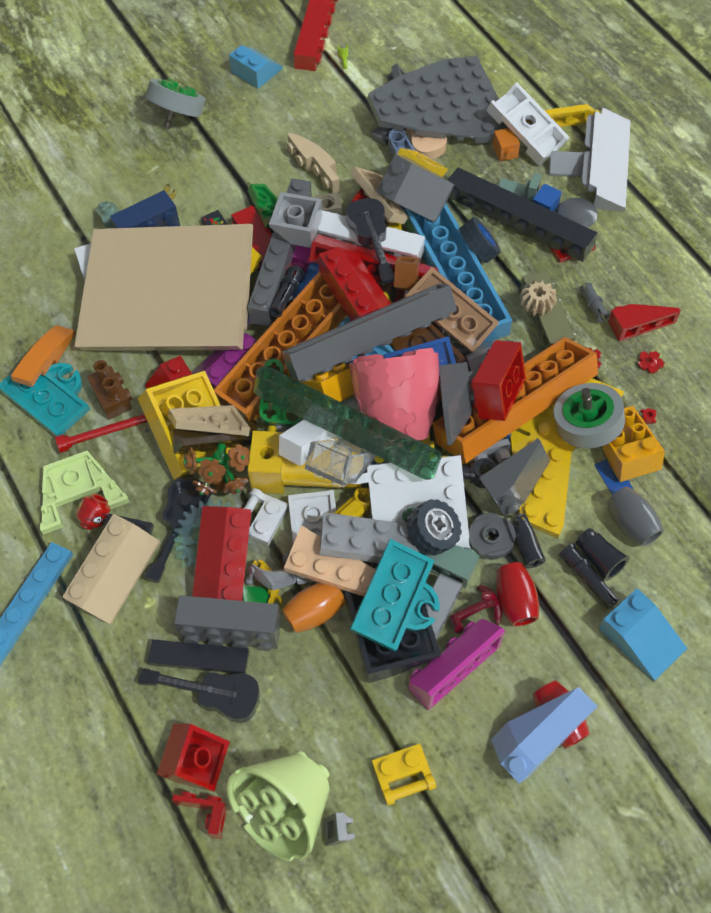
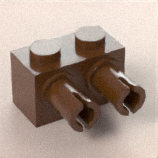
M96 361L93 365L95 373L88 375L87 379L107 419L110 420L132 410L130 401L133 398L128 388L123 389L122 384H124L120 373H115L112 367L107 365L106 361Z

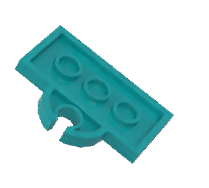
M67 363L52 364L45 376L40 374L33 387L13 381L11 374L0 383V391L54 436L64 434L91 410L89 405L77 396L82 387V379L78 370L73 372L71 378L63 379L65 374L73 371L72 365Z
M388 540L349 630L392 651H397L405 629L411 631L423 630L433 624L436 619L424 617L420 612V607L422 604H426L433 612L440 611L439 597L435 590L426 583L435 560L395 540Z

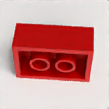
M495 340L491 348L487 350L483 363H480L476 376L471 380V390L474 391L475 396L474 407L477 409L478 418L497 421L506 420L526 380L521 342Z

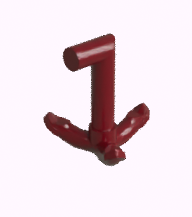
M481 584L478 585L477 590L482 592L480 596L482 600L449 616L456 633H461L464 630L461 623L462 620L491 607L494 609L495 624L499 626L502 619V608L499 599L491 588Z

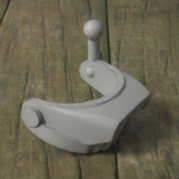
M283 554L284 564H286L289 554ZM251 564L249 576L245 580L247 585L253 584L254 576L265 587L277 590L296 583L297 575L285 572L284 569L267 571L255 564Z

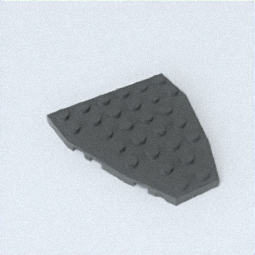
M477 56L442 59L396 77L368 93L367 97L379 126L394 128L398 131H403V128L415 130L414 134L445 139L447 135L457 137L459 141H463L464 137L474 138L475 143L493 142L494 131L509 128L504 122L498 124L486 111L491 101L494 100L496 102L499 98Z

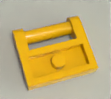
M421 744L372 760V765L387 806L395 804V800L426 789L431 791L437 788ZM419 773L423 775L424 779L391 790L389 784Z

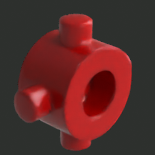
M648 408L640 411L642 413L641 418L646 424H655L657 422L655 419L657 411L655 409Z

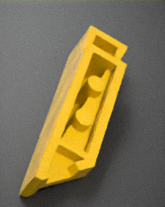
M588 104L544 110L559 127L586 124L589 115H594L595 111L599 112V110H594ZM525 119L527 124L533 125L531 120Z

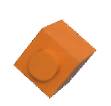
M510 128L494 131L492 145L499 161L518 158L520 142Z

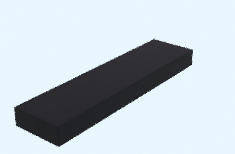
M152 639L147 663L149 666L246 674L250 651L249 648Z

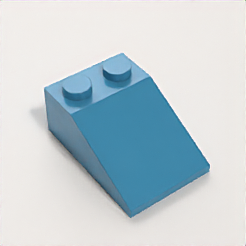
M638 588L605 617L599 627V630L653 682L687 650L683 641L658 607Z

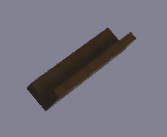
M255 420L246 421L250 427L249 436L185 429H173L169 433L174 454L188 453V447H192L193 452L217 449L218 444H224L226 448L235 447L237 444L242 446L251 445L253 431L267 430H258Z

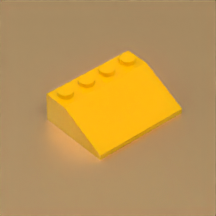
M205 371L148 388L138 397V401L174 480L190 475V471L184 467L183 463L186 453L174 454L169 432L175 429V427L168 418L169 409L221 406ZM217 449L195 452L196 458L212 457ZM196 463L197 468L196 471H194V473L199 471V469L201 468V463Z

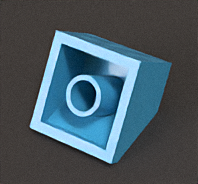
M241 45L229 54L231 72L257 89L283 69L282 65L258 50Z

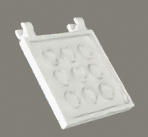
M461 455L366 465V473L351 474L352 484L367 482L369 484L372 519L408 524L401 517L403 510H407L408 507L416 508L431 499H438L441 502L448 503L447 505L452 507L459 516L462 534L455 546L470 548ZM418 549L419 553L425 554V552Z

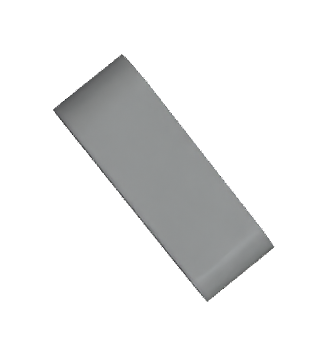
M444 574L439 575L433 587L439 597L440 611L433 612L426 605L429 617L436 619L432 624L436 640L463 586V583Z

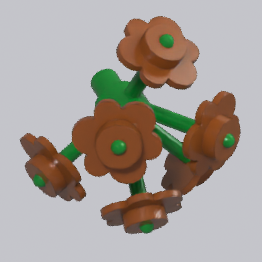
M218 444L217 450L213 453L212 457L196 458L193 448L188 447V453L184 455L183 463L184 467L190 471V474H194V471H196V463H201L198 473L203 476L205 482L201 484L195 480L193 481V485L197 486L196 491L200 495L208 496L209 493L216 494L217 491L237 494L244 489L248 478H237L236 475L232 474L229 465L235 467V470L238 472L243 471L245 466H248L250 463L248 459L250 452L248 448L237 444L234 448L229 449L227 454L226 445ZM214 482L217 491L208 487V485Z

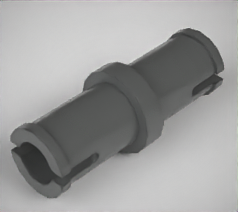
M585 283L588 291L582 285L580 292L587 301L586 306L592 310L597 322H604L601 314L606 320L610 315L603 305V299L600 295H597L592 283Z

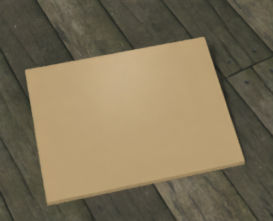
M253 225L93 229L74 347L82 351L243 350L244 330H247Z

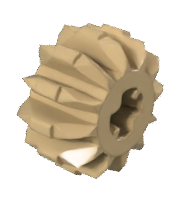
M535 280L531 284L526 283L520 293L521 306L525 307V312L532 311L533 316L536 313H539L541 316L545 312L550 313L557 300L556 289H552L551 283L544 284L543 280L540 283H537Z

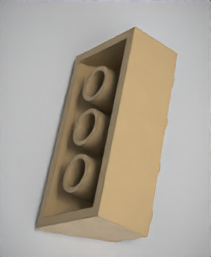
M113 514L62 597L111 625L161 542L133 523Z

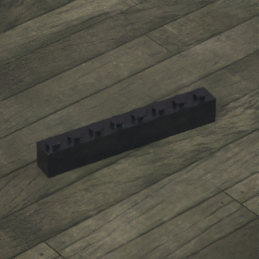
M457 167L447 179L455 184L448 197L449 199L455 200L468 208L482 213L484 216H488L501 224L528 235L555 250H560L572 258L583 262L595 247L598 232Z

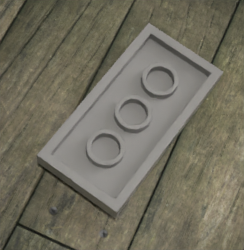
M327 512L323 513L319 555L379 563L390 539L417 552L418 547L411 542L412 539L408 535L407 524Z

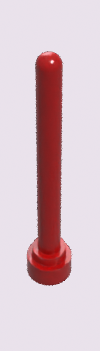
M145 414L74 436L58 435L55 436V440L61 454L69 451V448H73L72 445L148 421Z

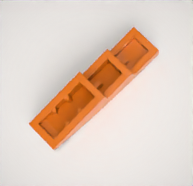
M55 325L23 357L11 374L12 380L33 387L40 374L45 376L52 363L57 364L75 336L76 331Z

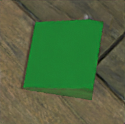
M243 586L244 601L268 603L267 588Z

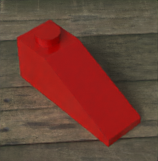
M628 304L615 307L611 311L608 323L620 342L675 324L681 310L677 307Z

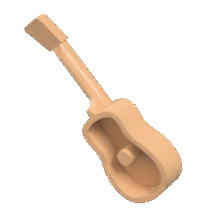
M406 128V136L415 151L430 159L438 158L445 153L447 137L443 139L414 134L415 130Z

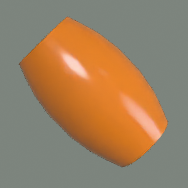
M318 582L296 594L284 606L282 612L293 631L299 633L311 630L330 620L344 606L346 601L339 588Z

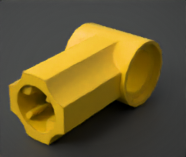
M358 488L354 496L335 511L334 514L361 518L368 516L371 510L369 488Z

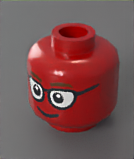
M91 494L82 499L75 514L76 518L80 521L79 524L91 530L92 528L103 526L111 509L106 498L98 494Z

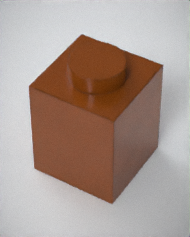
M398 256L395 262L394 287H398L403 291H410L418 283L420 257Z

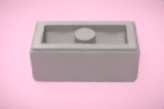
M551 151L549 176L582 177L585 152Z

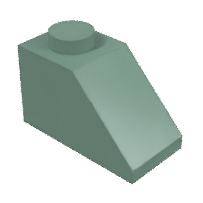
M455 546L442 554L426 555L435 560L430 572L438 576L444 574L463 583L462 587L464 588L467 587L480 557L474 550Z

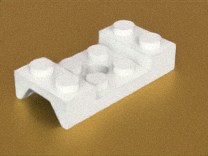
M517 82L496 102L494 100L491 101L486 110L498 124L504 122L528 147L526 153L538 166L550 157L551 151H558L570 138ZM525 119L531 120L533 125L527 124Z

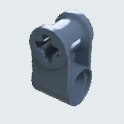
M393 129L389 132L388 151L392 157L398 153L400 148L415 150L404 131Z

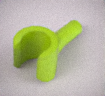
M345 44L346 48L344 49L339 48L338 45V57L342 59L343 68L347 69L348 45Z

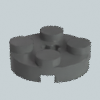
M482 514L470 526V547L477 555H480V559H500L512 551L516 537L515 529L508 519L498 517L499 514ZM488 532L498 536L494 541L486 538Z

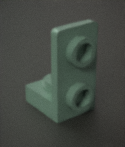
M534 173L532 180H527L526 185L502 178L498 186L532 201L539 191L542 174Z
M109 201L101 202L98 204V207L94 208L95 213L102 219L105 229H112L113 225L110 216L121 210L113 202Z

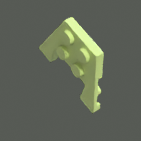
M88 451L43 467V506H41L42 523H40V530L43 535L63 528L57 509L59 506L85 496L103 491L110 509L130 503L127 495L122 492L115 481L107 475Z

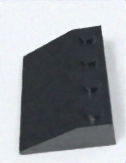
M343 590L352 624L364 596ZM422 604L420 612L424 617L428 618L426 605ZM432 624L423 630L411 631L405 629L397 651H392L354 632L368 683L396 676L441 657Z

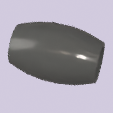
M624 487L609 498L607 503L614 520L622 531L643 547L647 546L664 532L661 521L653 507L633 489Z

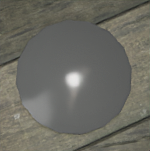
M582 198L567 199L562 202L558 209V214L587 228L596 222L598 216L596 207L590 201Z

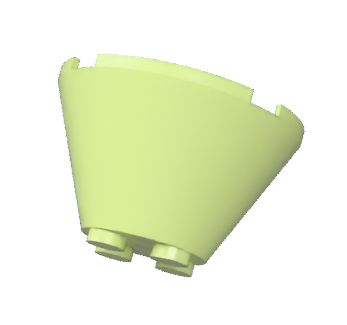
M298 751L294 755L236 770L228 779V799L234 814L239 811L246 824L243 826L245 831L262 848L280 859L292 861L294 858H299L301 861L312 851L329 794V782L327 780L329 772L326 767L321 764L317 765L303 752Z

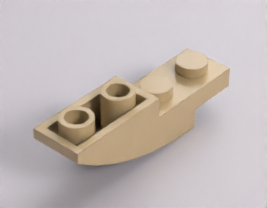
M288 133V143H286L289 153L296 157L298 165L302 166L306 172L313 170L314 174L321 178L323 186L329 189L331 193L340 192L339 177L337 176L334 159L312 141L302 136Z

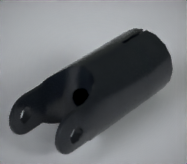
M520 513L516 517L517 521L512 523L516 533L515 540L526 568H535L544 564L546 559L527 515Z

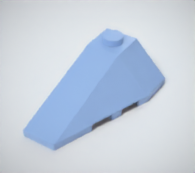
M578 687L507 722L491 739L501 765L520 784L529 778L598 706Z

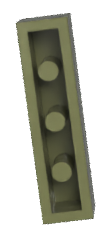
M547 271L523 276L520 288L522 291L526 283L531 284L533 280L537 283H540L542 280L544 284L551 283L552 289H555L553 279L549 278ZM557 294L556 304L550 313L545 312L543 316L536 313L533 316L532 311H530L545 350L564 337L572 341L576 340L575 330L570 327L568 314L566 311H563L561 297Z

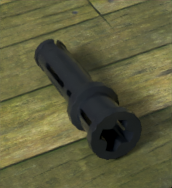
M297 265L288 267L286 276L280 282L281 289L269 308L271 316L281 317L292 293L297 292L299 289V282L305 277V272L301 267Z
M575 543L568 545L561 551L558 557L564 559L571 567V572L576 576L579 575L608 609L620 600L590 567V560L580 554L576 549Z

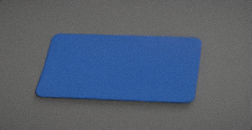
M607 459L595 464L596 469L612 495L624 487L633 489L629 480L622 482L618 480Z

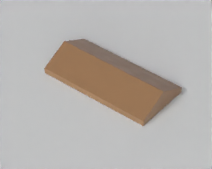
M431 267L404 298L438 283L450 285L457 311L450 313V316L446 319H436L433 322L473 354L499 322Z

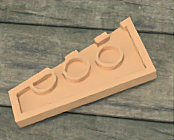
M301 526L284 566L285 572L364 596L375 569L360 560L319 555L321 537Z

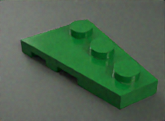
M250 184L248 193L265 228H270L269 223L278 198L265 184Z

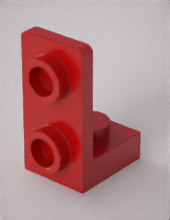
M181 792L180 795H173L172 801L175 805L212 810V814H207L205 830H208L210 838L221 840L227 812L225 802H221L222 798L206 796V799L196 798V794L190 792Z

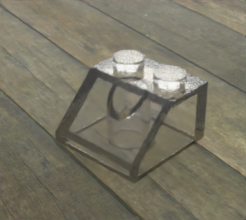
M340 438L313 441L310 443L305 469L313 472V476L317 478L329 479L333 485L345 487L347 484L358 481L374 460L376 454Z

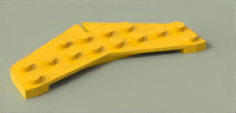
M590 379L589 381L586 382V383H599V384L607 385V384L602 383V382H600V381H597V380H595V379ZM607 385L617 391L622 398L624 391ZM553 404L511 433L510 449L512 456L537 438L541 441L550 462L525 503L518 509V514L523 513L527 515L534 529L558 539L564 526L571 454L577 447L565 442L558 434L554 417L555 404Z

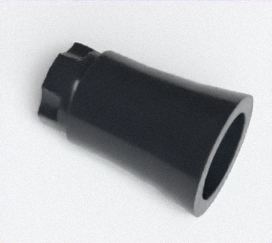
M591 528L585 530L575 542L581 549V552L597 568L605 581L615 577L627 565L630 559L629 556L619 551L600 533H596Z

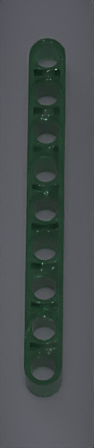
M264 366L257 369L253 388L257 396L422 479L431 480L435 478L442 458L438 450L273 368Z

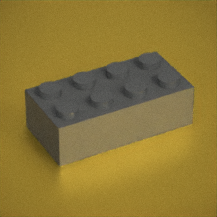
M179 595L174 622L181 640H184L186 643L198 644L199 642H207L209 645L223 646V644H228L239 648L250 646L257 647L261 651L278 649L282 623L278 604Z

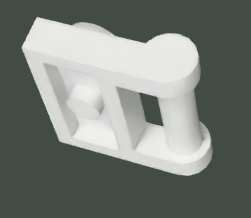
M252 488L249 493L250 498L244 509H252L253 511L257 502L263 505L250 527L249 538L269 546L289 509V504L263 494V492L256 488Z

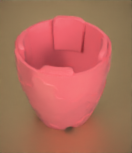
M433 348L405 352L402 357L383 359L382 355L374 354L354 358V362L349 363L353 392L362 417H364L368 429L377 444L412 442L428 438L439 400L440 376L438 353H434Z

